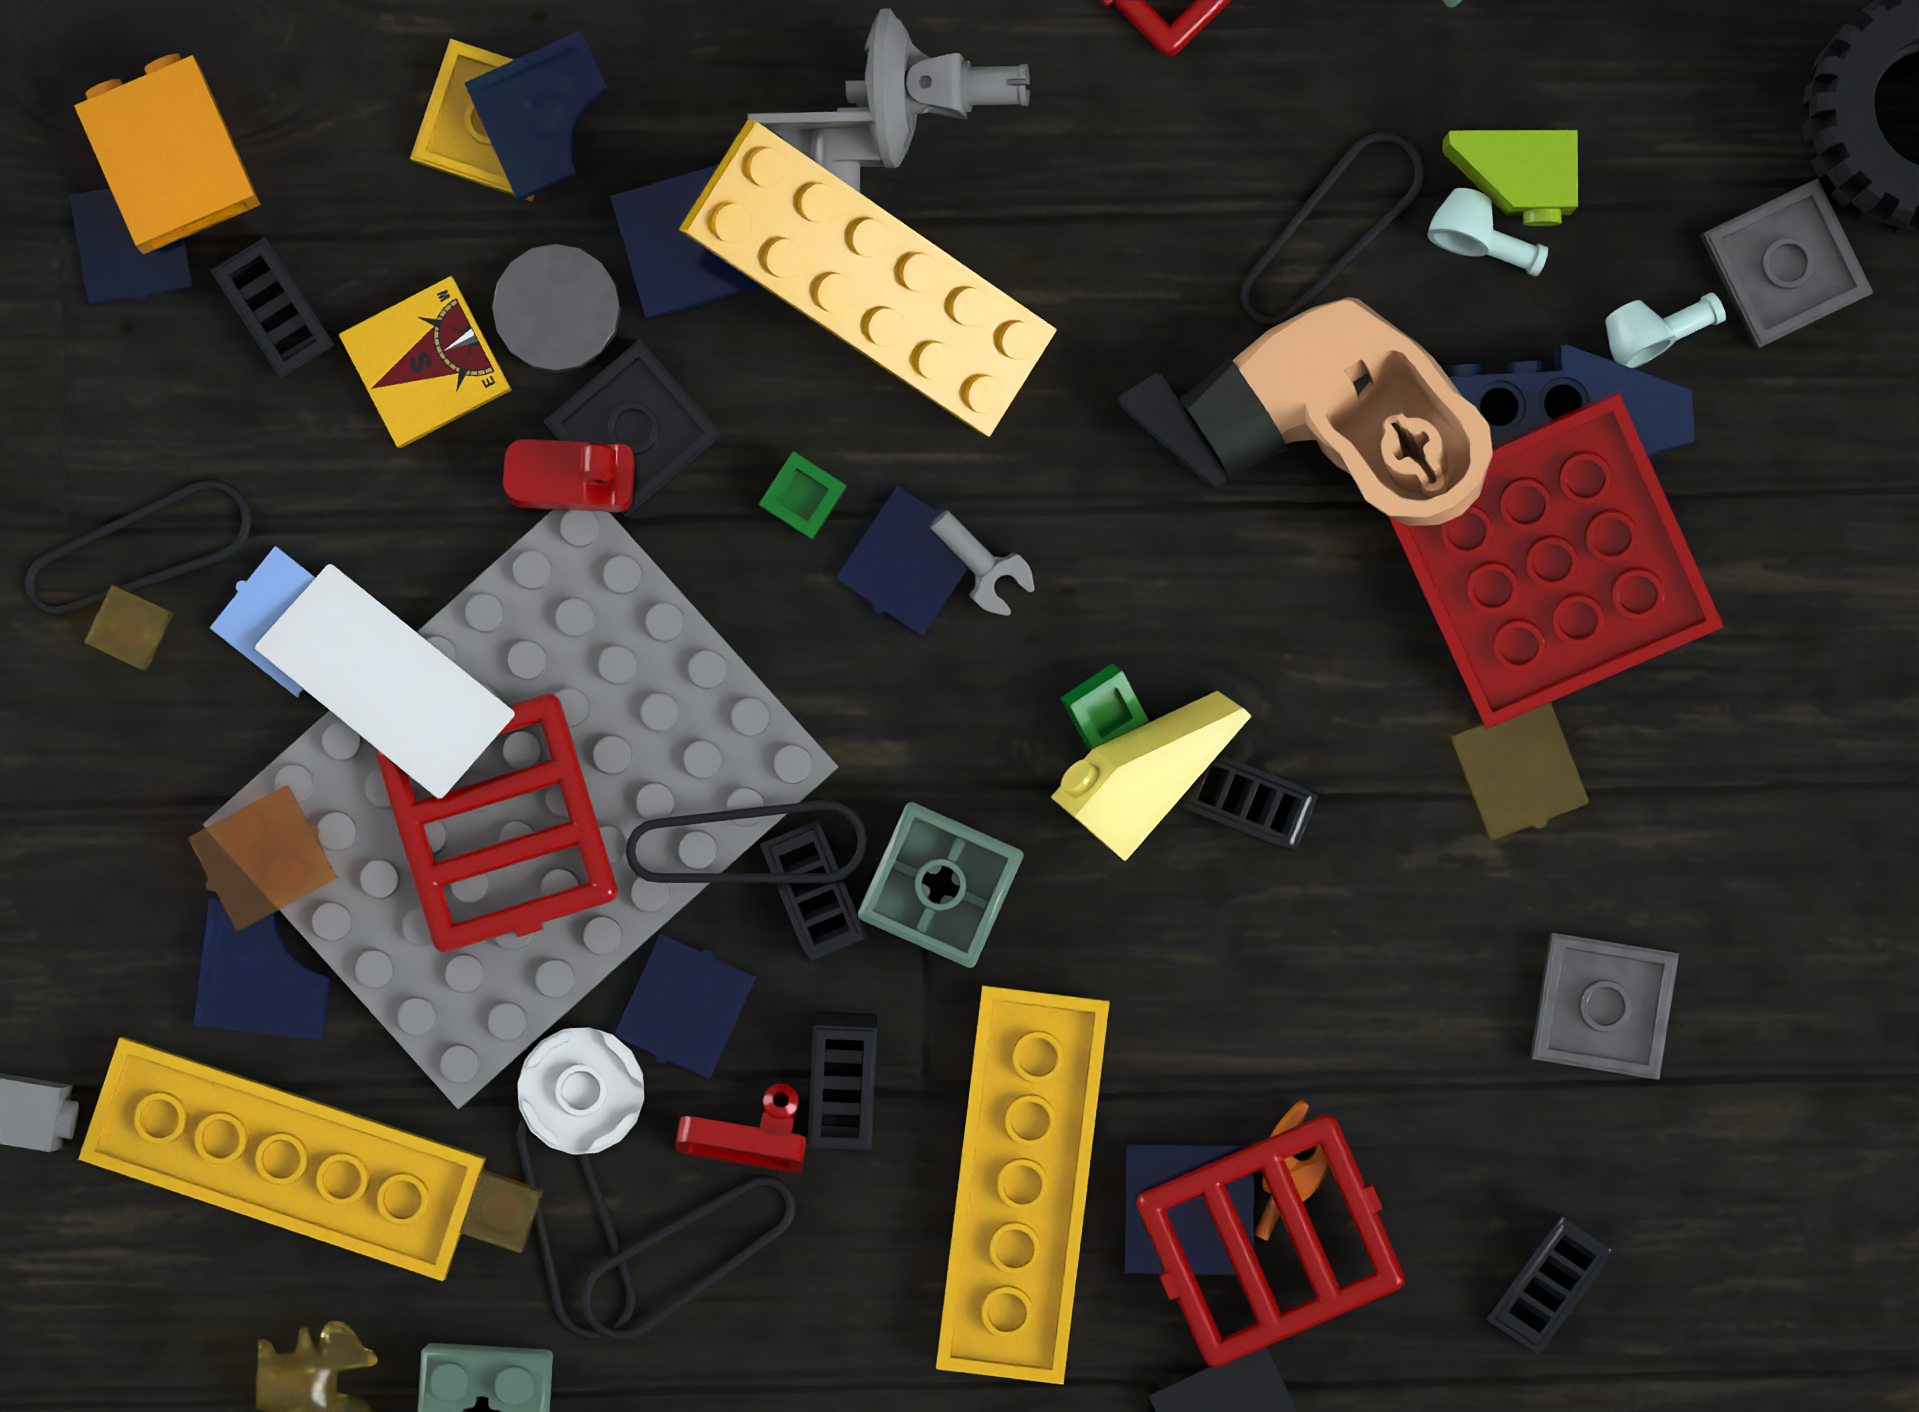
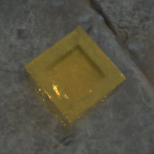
M111 585L84 643L139 669L147 670L173 613L126 590Z
M483 1169L479 1173L460 1233L521 1253L525 1248L544 1190Z

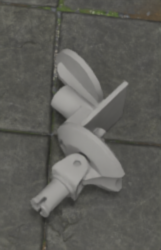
M880 9L872 24L864 51L868 54L865 81H846L848 103H856L857 107L837 108V112L748 114V119L758 122L860 193V167L896 168L900 166L908 152L914 135L917 114L929 112L953 118L967 119V112H971L972 105L1021 104V106H1028L1030 91L1026 90L1025 85H1030L1028 64H1020V66L972 67L970 60L966 61L960 53L930 58L912 44L906 28L900 19L896 18L891 9Z

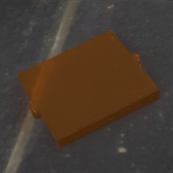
M289 785L276 790L188 837L209 878L206 882L207 889L216 891L237 931L254 924L338 879L317 839L320 834L319 828L309 824Z

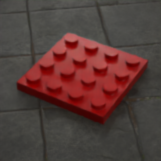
M1619 390L1492 446L1493 455L1480 496L1462 515L1440 525L1407 526L1389 516L1486 729L1724 627Z

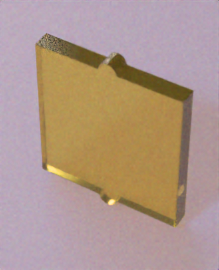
M1551 702L1489 729H1486L1485 725L1482 724L1450 737L1490 841L1534 825L1536 828H1543L1547 824V819L1589 803Z

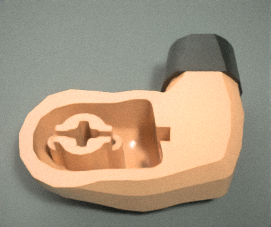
M1353 297L1312 307L1269 329L1236 358L1225 360L1179 399L1180 404L1229 478L1287 450L1286 444L1290 442L1316 440L1322 452L1337 467L1353 476L1367 502L1382 513L1407 526L1440 525L1462 515L1480 496L1493 455L1489 424L1477 408L1462 397L1436 360L1416 341L1397 329L1361 300Z

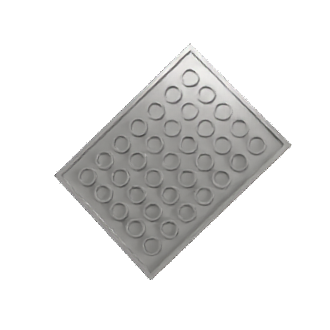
M553 509L418 630L417 633L507 706L544 694H554L560 699L617 884L618 893L613 901L542 923L544 930L517 937L515 931L450 952L438 951L432 943L376 758L378 749L330 710L203 823L205 828L457 1109L463 1107L710 884L657 883L646 881L637 876L629 866L626 856L627 840L636 827L643 822L659 818L800 803L839 768L610 512ZM541 723L496 736L450 790L550 760L551 756ZM409 776L416 801L433 796V794ZM556 784L424 825L434 860L437 862L570 821L560 786ZM787 814L652 829L641 835L636 843L635 853L637 861L644 869L653 873H722ZM578 845L443 886L453 923H457L589 881Z

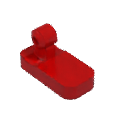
M520 439L513 442L505 453L504 490L508 500L513 505L521 508L624 512L630 508L633 500L635 470L633 451L625 444Z
M775 1084L768 1088L763 1098L764 1113L762 1114L760 1128L698 1117H680L675 1148L678 1152L696 1157L790 1173H801L806 1150V1138L798 1134H792L793 1118L798 1111V1095L787 1084ZM778 1100H783L787 1105L778 1107L774 1103Z

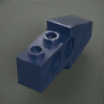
M1561 345L1553 352L1554 371L1549 372L1545 370V361L1508 363L1507 374L1482 375L1480 364H1461L1443 367V371L1462 397L1473 404L1480 414V403L1485 394L1499 393L1510 401L1513 410L1510 422L1503 426H1495L1488 423L1492 446L1553 420L1545 410L1544 400L1548 391L1554 389L1564 390L1569 393L1575 401L1576 409L1619 390L1648 457L1685 447L1695 441L1691 389L1569 345Z

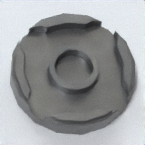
M560 244L531 248L513 260L497 282L492 305L496 330L510 352L532 368L556 373L582 368L600 355L616 335L621 312L616 284L602 263L580 248Z

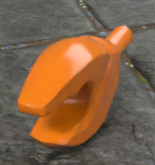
M1304 1100L1296 1103L1279 1121L1270 1137L1300 1125L1307 1114L1309 1105ZM1320 1144L1314 1147L1313 1153L1306 1159H1298L1294 1156L1284 1159L1303 1202L1311 1197L1320 1187L1329 1170V1164ZM1263 1176L1262 1189L1271 1194ZM1272 1196L1254 1232V1235L1267 1241L1280 1216Z

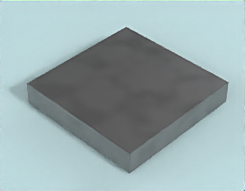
M1818 179L1719 225L1700 236L1755 350L1874 293Z
M1550 933L1530 1058L1659 1080L1679 953Z

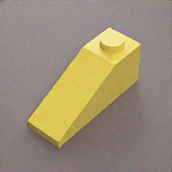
M1215 691L1092 749L1083 760L1074 763L1066 771L1061 780V786L1051 798L1099 841L1126 861L1250 719L1251 715L1219 691Z

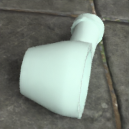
M1456 188L1451 192L1435 213L1427 233L1430 241L1447 251L1465 256H1484L1487 254L1524 268L1526 273L1536 277L1540 274L1548 255L1547 246L1539 243L1535 246L1493 230L1491 199L1479 191L1468 188Z
M1712 292L1702 296L1701 301L1664 319L1641 300L1630 302L1615 310L1605 320L1613 359L1616 363L1636 368L1663 353L1675 341L1710 324L1717 325L1725 321L1726 314L1721 301Z

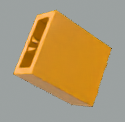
M170 54L161 57L145 66L146 75L125 84L122 83L121 79H112L100 83L85 93L88 100L74 105L134 244L143 255L261 205L204 74L193 55L181 59L180 54Z

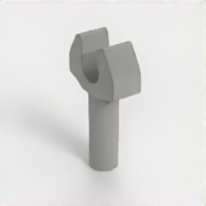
M949 510L940 514L930 525V529L975 574V588L970 593V597L984 610L1006 616L1011 614L1010 608L1003 599L996 595L994 590L996 580L1003 575H1011L1014 581L1028 592L1034 591L1032 572L1029 565L1020 555L1012 552L1006 557L992 556Z

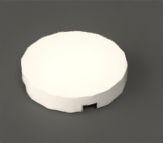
M589 1027L563 1029L541 1040L525 1059L517 1083L519 1109L530 1131L549 1147L572 1155L599 1153L620 1142L637 1123L645 1099L643 1073L632 1051L612 1034Z

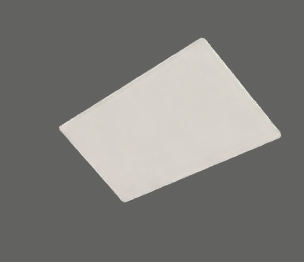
M328 564L255 646L260 654L438 799L446 795L515 715L511 708L332 564Z

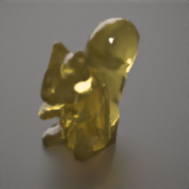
M336 1320L328 1322L324 1326L319 1346L315 1347L308 1328H300L296 1351L292 1353H275L269 1341L259 1339L257 1345L256 1409L263 1410L264 1412H373L371 1406L361 1398L338 1394L337 1377L340 1371L375 1365L378 1362L376 1353L364 1348L355 1332L345 1323Z

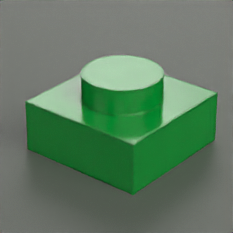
M793 451L758 505L809 539L814 540L847 489V485Z
M1113 663L1060 698L1083 742L1090 751L1141 727L1149 721L1123 671Z

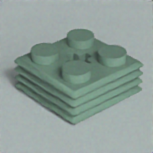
M909 802L902 812L858 911V917L862 921L968 968H972L977 963L1020 866L1023 852L921 805ZM942 866H946L954 871L951 881L960 886L959 892L955 898L950 895H944L940 903L932 902L928 899L930 888L922 883L923 877L926 872L937 874Z
M429 1343L421 1351L418 1412H467V1408L474 1407L481 1396L489 1398V1407L493 1410H500V1412H550L553 1354L547 1349Z

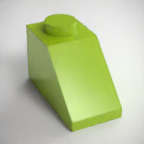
M1577 130L1449 131L1443 139V154L1487 195L1506 216H1523V225H1560L1561 215H1571L1578 207Z

